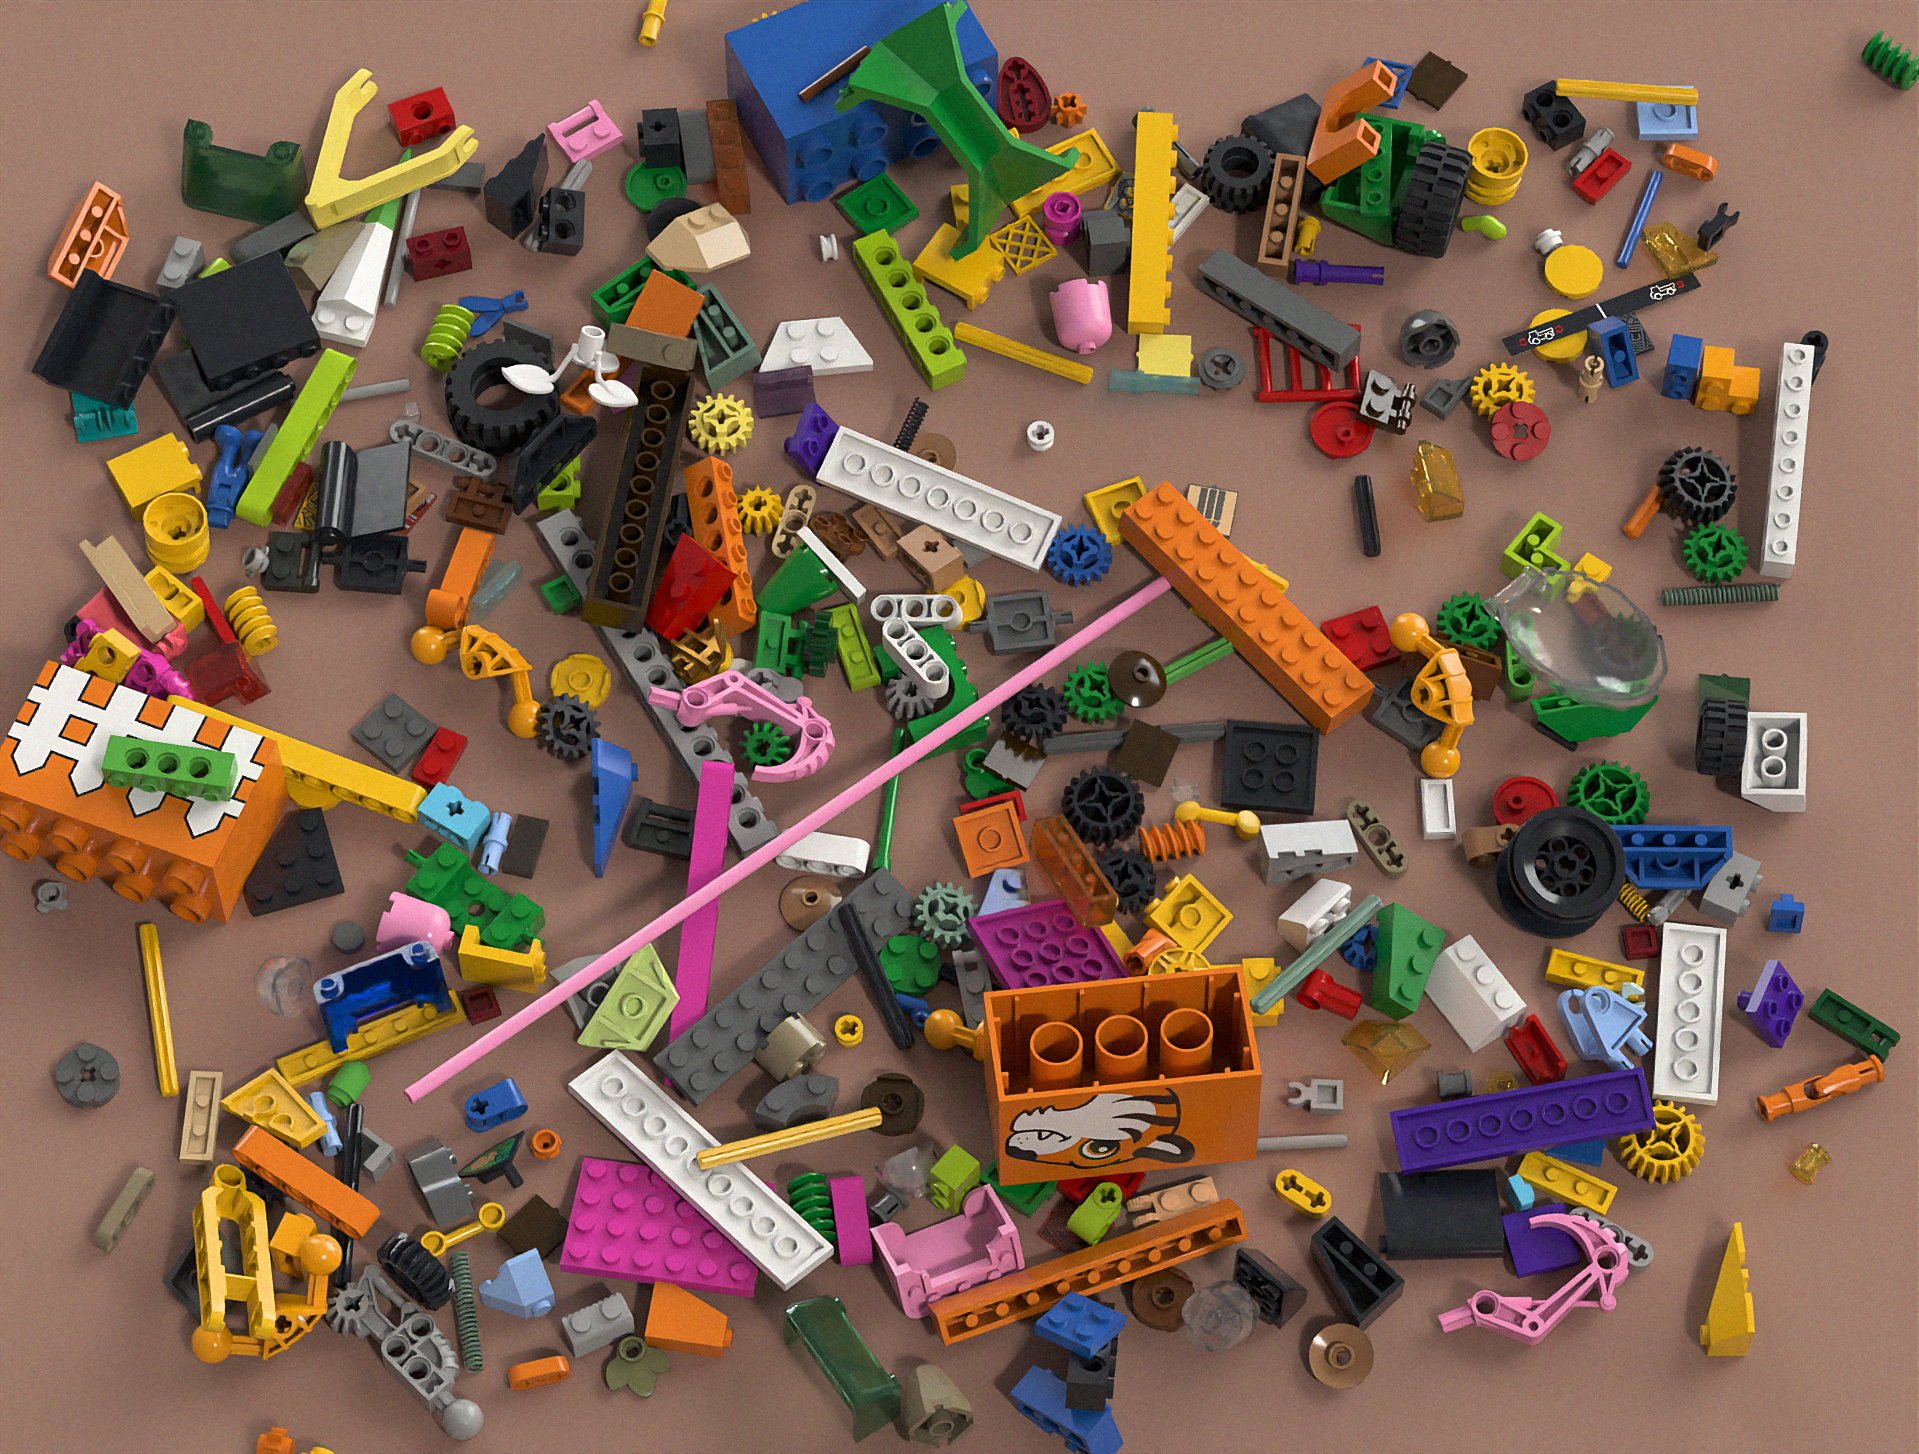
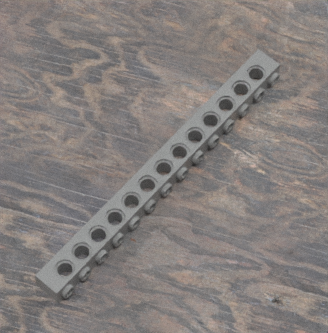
M567 508L536 523L538 539L562 576L568 574L582 597L580 606L584 609L597 543L594 539L589 540L587 538L583 521L579 516L574 517L570 509ZM568 543L576 544L574 546H565ZM582 566H590L588 569H580ZM592 624L699 793L703 761L734 763L729 751L726 748L721 749L717 742L719 738L714 727L711 724L706 725L705 722L694 727L685 726L677 720L675 716L676 711L647 703L651 686L678 694L687 688L684 680L681 677L676 678L674 675V667L668 655L660 653L658 640L652 631L647 632L643 626L642 634ZM628 634L634 635V637L629 639L623 638V636ZM640 658H648V659H649L648 661H645V662L637 661V660L640 659ZM655 681H662V682H664V683L661 684V685H653V684H652V683L655 682ZM685 728L694 729L692 732L681 731ZM702 751L709 753L706 756L696 755L697 753ZM735 771L732 799H737L739 802L731 804L727 839L742 861L778 837L779 832L775 823L771 819L767 821L763 815L764 808L756 795L752 797L747 790L749 785L743 773ZM745 823H752L755 825L751 828L742 827V825Z

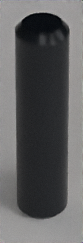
M1541 721L1537 723L1536 730L1571 752L1577 750L1579 744L1576 741L1569 742Z

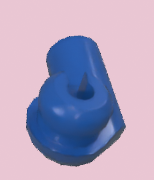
M897 993L896 998L901 1010L909 1012L917 1028L924 1029V1023L932 1013L927 1002L923 999Z

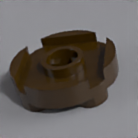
M882 1074L877 1077L876 1081L864 1088L861 1096V1110L872 1107L879 1108L882 1115V1124L868 1128L873 1132L892 1137L911 1134L916 1130L924 1115V1094L921 1088L919 1089L913 1083V1080L904 1074ZM894 1098L897 1104L902 1106L895 1111H890L889 1108L884 1107V1104H888L890 1099Z

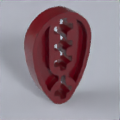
M1021 57L1009 58L1005 61L997 80V117L1008 130L1015 127L1020 134L1036 132L1048 123L1051 116V97L1048 88L1036 69ZM1012 69L1018 70V72L1020 73V80L1016 79V75L1014 71H1012ZM1019 92H1023L1025 96V106L1028 108L1029 122H1025V119L1022 118L1023 109L1020 106V96L1017 94Z

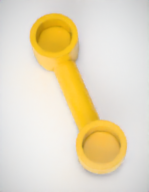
M1186 801L1176 808L1174 821H1180L1184 828L1189 819H1193L1197 826L1199 818L1202 821L1236 826V833L1243 840L1257 838L1259 826H1261L1259 818L1251 811L1245 810L1239 814L1211 810L1200 808L1198 803L1194 801Z
M487 1203L480 1209L479 1219L445 1236L440 1232L430 1231L422 1237L421 1244L426 1249H429L434 1257L441 1259L445 1256L447 1248L482 1231L488 1233L498 1231L505 1222V1211L497 1203Z

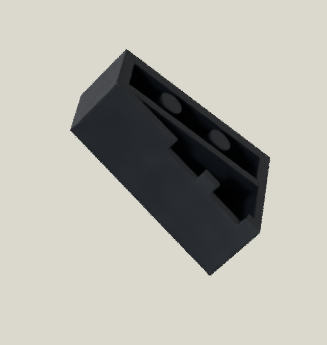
M1335 1215L1312 1235L1309 1249L1310 1254L1349 1324L1364 1332L1402 1296L1405 1280Z

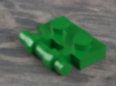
M762 610L758 615L752 669L769 668L783 676L785 667H788L791 670L790 677L802 681L803 671L807 670L808 662L804 660V644L809 622L797 621L796 629L790 628V616ZM788 641L794 644L793 655L787 654Z

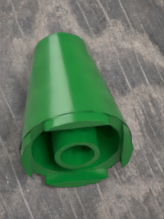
M800 543L754 598L757 607L756 614L759 615L763 610L789 616L835 594L839 588L835 581L831 583L826 578L829 572L808 547L805 549L804 543Z

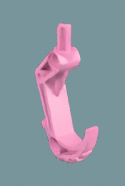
M735 670L726 671L683 689L680 694L651 686L647 698L648 704L676 711L675 716L677 720L689 727L697 726L713 716L736 715L737 713L754 723L759 722L762 727L765 721H771L773 729L781 725L783 732L780 737L790 736L788 742L794 745V756L786 763L778 766L763 767L756 765L751 780L780 783L802 779L803 776L807 777L822 768L834 751L835 739L830 729L831 723L812 709V701L809 698L801 696L798 697L795 704H786Z
M1546 1214L1529 1218L1528 1225L1530 1229L1553 1227L1571 1235L1584 1250L1589 1266L1548 1300H1532L1531 1297H1501L1492 1291H1479L1473 1298L1466 1300L1465 1306L1438 1315L1440 1328L1446 1334L1474 1324L1475 1327L1488 1329L1524 1344L1537 1345L1575 1307H1599L1600 1311L1606 1314L1614 1311L1616 1299L1612 1295L1613 1290L1620 1286L1629 1274L1626 1255L1628 1249L1625 1244L1614 1241L1616 1234L1609 1228L1602 1230L1599 1228L1600 1223L1592 1219L1588 1222L1585 1220V1217L1564 1214ZM1601 1258H1609L1614 1263V1267L1603 1269L1597 1261ZM1594 1287L1598 1289L1600 1301H1582ZM1480 1303H1488L1493 1307L1494 1311L1486 1315L1481 1314L1476 1309V1306ZM1532 1307H1538L1536 1310L1532 1312L1528 1311L1531 1310Z

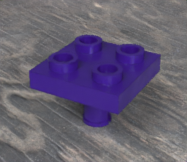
M816 402L806 403L794 436L786 438L784 442L785 453H789L788 456H792L816 482V476L840 427ZM816 482L820 487H821V486H826V485H823V484H821V483H819V482Z
M1768 959L1754 992L1741 991L1738 994L1737 1007L1740 1008V1011L1747 1013L1771 1048L1782 1049L1787 1036L1791 1032L1797 1012L1802 1007L1804 995L1780 961Z

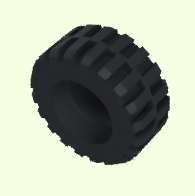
M1433 140L1423 143L1406 192L1396 230L1395 244L1399 248L1435 259L1444 257L1458 218L1471 171L1473 155L1468 150Z
M494 339V343L487 344L486 341L479 343L476 349L472 350L469 348L463 352V359L457 358L451 365L452 371L447 373L446 387L444 388L449 422L452 424L454 433L457 437L463 439L464 444L471 447L475 445L478 450L486 453L488 451L494 452V456H504V453H513L518 447L522 448L536 428L542 427L548 420L560 414L561 403L558 379L556 382H551L554 385L552 392L546 394L529 393V397L521 405L510 410L494 411L476 402L480 394L488 388L500 384H511L502 374V367L508 368L514 365L526 364L542 368L549 376L556 372L553 364L549 363L548 357L543 352L537 353L536 347L526 343L523 346L520 341L510 339V342H503V339Z

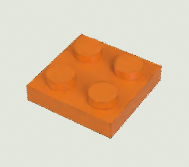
M1013 801L952 819L969 879L1031 861Z

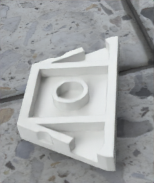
M840 317L781 322L759 369V381L873 371V360Z

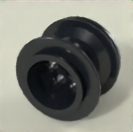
M1562 806L1536 813L1520 826L1514 837L1503 847L1497 859L1494 871V886L1502 909L1521 929L1545 939H1565L1584 933L1610 908L1623 888L1626 872V858L1623 846L1611 826L1601 817L1588 810ZM1543 859L1546 867H1539L1536 864V860ZM1558 864H1561L1563 869H1559ZM1541 880L1549 881L1552 888L1546 889L1541 884ZM1563 888H1570L1573 891L1572 896L1565 895Z

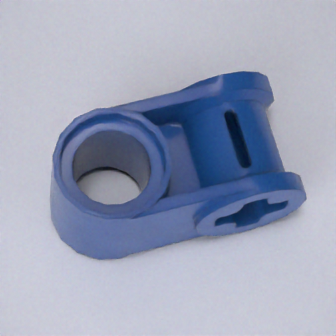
M514 1079L502 1080L467 1099L465 1103L466 1124L470 1130L477 1133L487 1132L489 1129L519 1118L528 1110L529 1106Z

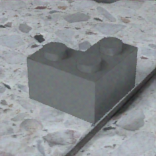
M1117 209L1082 212L1081 230L1089 277L1124 274L1125 262L1130 261L1129 245H1131L1129 228H1125L1122 217H1118Z

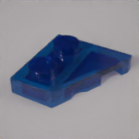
M996 868L991 874L987 885V892L984 894L980 904L981 908L978 916L1031 905L1025 870Z

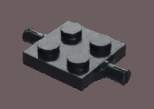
M378 535L349 541L346 543L341 554L323 552L322 557L323 565L341 567L340 589L344 591L401 595L403 581L407 573H426L427 560H409L408 550L410 542L409 537Z

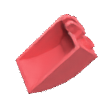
M107 585L75 614L80 622L85 619L94 620L96 626L104 631L114 628L134 645H139L151 653L162 655L168 663L174 657L182 655L189 644L185 626L172 616L178 626L153 645L139 631ZM108 647V653L115 659L114 651ZM146 665L148 673L153 676L152 668Z

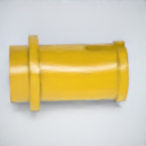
M1304 217L1298 224L1300 232L1295 252H1298L1299 255L1311 256L1314 252L1316 236L1321 232L1320 222L1314 217Z

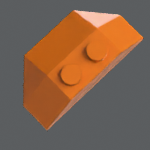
M98 181L92 184L70 215L48 260V277L71 291L74 290L85 267L94 270L104 279L110 280L130 239L120 195Z

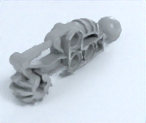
M374 1264L365 1267L364 1275L361 1276L359 1283L347 1282L344 1292L335 1288V1298H328L327 1300L329 1310L326 1313L327 1321L332 1322V1330L334 1332L342 1330V1335L346 1339L351 1332H355V1336L359 1339L370 1334L381 1345L383 1363L386 1370L430 1414L436 1409L443 1414L441 1419L442 1427L448 1436L461 1441H468L477 1436L484 1422L483 1412L471 1400H456L452 1396V1388L455 1385L454 1378L460 1373V1367L456 1364L458 1357L454 1351H451V1343L448 1339H444V1334L435 1326L433 1318L425 1314L415 1303L406 1302L397 1293V1290L380 1274L379 1267ZM374 1286L401 1310V1324L398 1328L379 1311ZM419 1330L429 1331L427 1335L422 1337L414 1335ZM399 1350L404 1352V1354L400 1357L395 1358L390 1356V1354L394 1351ZM418 1372L426 1374L422 1379L412 1378V1375Z

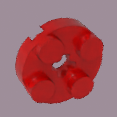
M1524 401L1503 405L1495 412L1490 422L1491 444L1498 454L1509 460L1525 461L1538 456L1547 446L1551 434V427L1545 413L1538 406ZM1515 424L1518 426L1524 424L1526 426L1525 433L1527 435L1525 438L1521 436L1517 439L1514 438L1515 430L1512 427Z

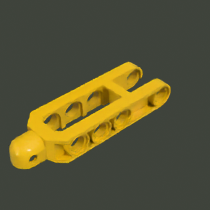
M221 1164L214 1170L209 1188L202 1192L201 1200L192 1213L202 1329L204 1331L221 1333L226 1325L223 1322L225 1299L244 1301L247 1304L250 1337L269 1340L274 1331L276 1312L265 1202L255 1193L246 1190L245 1176L239 1168L231 1164ZM220 1218L234 1220L239 1225L244 1276L225 1273V1267L221 1265L220 1250L223 1245L218 1235Z

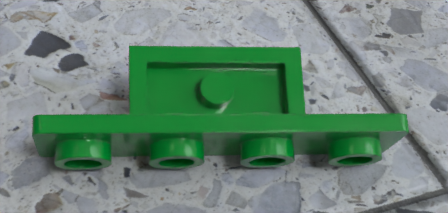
M1367 122L1381 135V140L1376 156L1356 167L1357 178H1361V183H1356V201H1360V215L1362 217L1389 216L1392 122Z

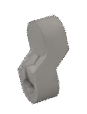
M754 668L746 675L748 679L786 704H795L798 697H804V688L801 681L793 677L782 676L773 669Z

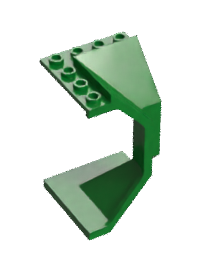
M947 0L876 42L870 48L871 52L860 62V67L851 74L849 82L839 90L840 97L833 105L841 115L867 99L877 100L920 114L937 133L967 172L969 179V223L949 251L955 262L978 250L1008 204L1068 172L1074 167L1081 156L1075 146L1055 155L1015 138L967 77L955 29L957 21L968 7L963 0H955L952 3Z

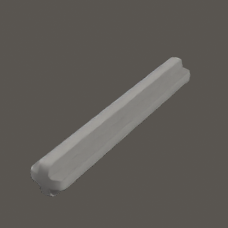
M583 158L578 160L560 188L579 191L593 171L592 163ZM556 204L560 211L565 212V208L562 205ZM542 215L524 240V247L533 253L537 252L541 247V241H538L537 235L539 225L542 223Z

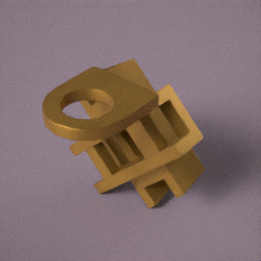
M720 616L714 618V636L711 627H707L700 635L685 627L683 629L685 637L680 642L675 639L670 641L674 652L678 654L671 662L676 670L690 679H693L702 670L711 674L726 660V632Z

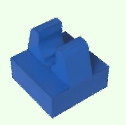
M1780 894V901H1772L1768 921L1769 931L1800 933L1805 912L1804 903L1794 902L1793 894Z

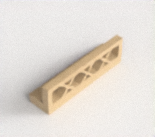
M113 535L97 547H94L86 539L78 544L136 627L153 645L178 626Z

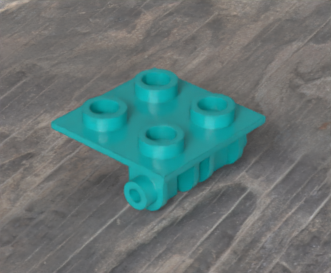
M72 393L78 443L138 434L134 400L128 411Z

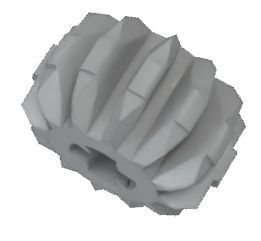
M900 671L897 674V680L890 679L888 689L885 691L887 709L889 712H895L897 720L906 716L907 721L911 722L913 717L920 719L925 717V713L932 714L934 703L937 701V698L933 699L924 695L912 680Z

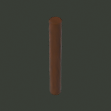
M865 45L797 94L799 100L805 104L851 71L871 52L870 48Z

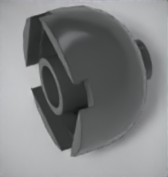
M1424 309L1415 312L1403 323L1399 334V344L1404 359L1411 366L1416 368L1415 365H1425L1424 369H1434L1443 366L1455 356L1454 350L1457 344L1458 346L1460 345V338L1456 326L1446 314L1432 309Z

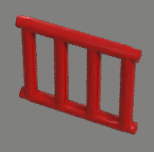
M1347 324L1361 332L1360 324ZM1262 327L1252 328V334L1254 338H1257L1261 384V392H1258L1257 396L1259 403L1357 401L1361 399L1363 389L1359 354L1348 364L1350 389H1332L1331 369L1318 362L1320 390H1303L1300 350L1288 343L1291 391H1273L1269 338L1279 337Z

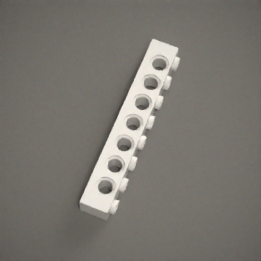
M1784 342L1780 355L1759 575L1790 579L1795 564L1814 346Z

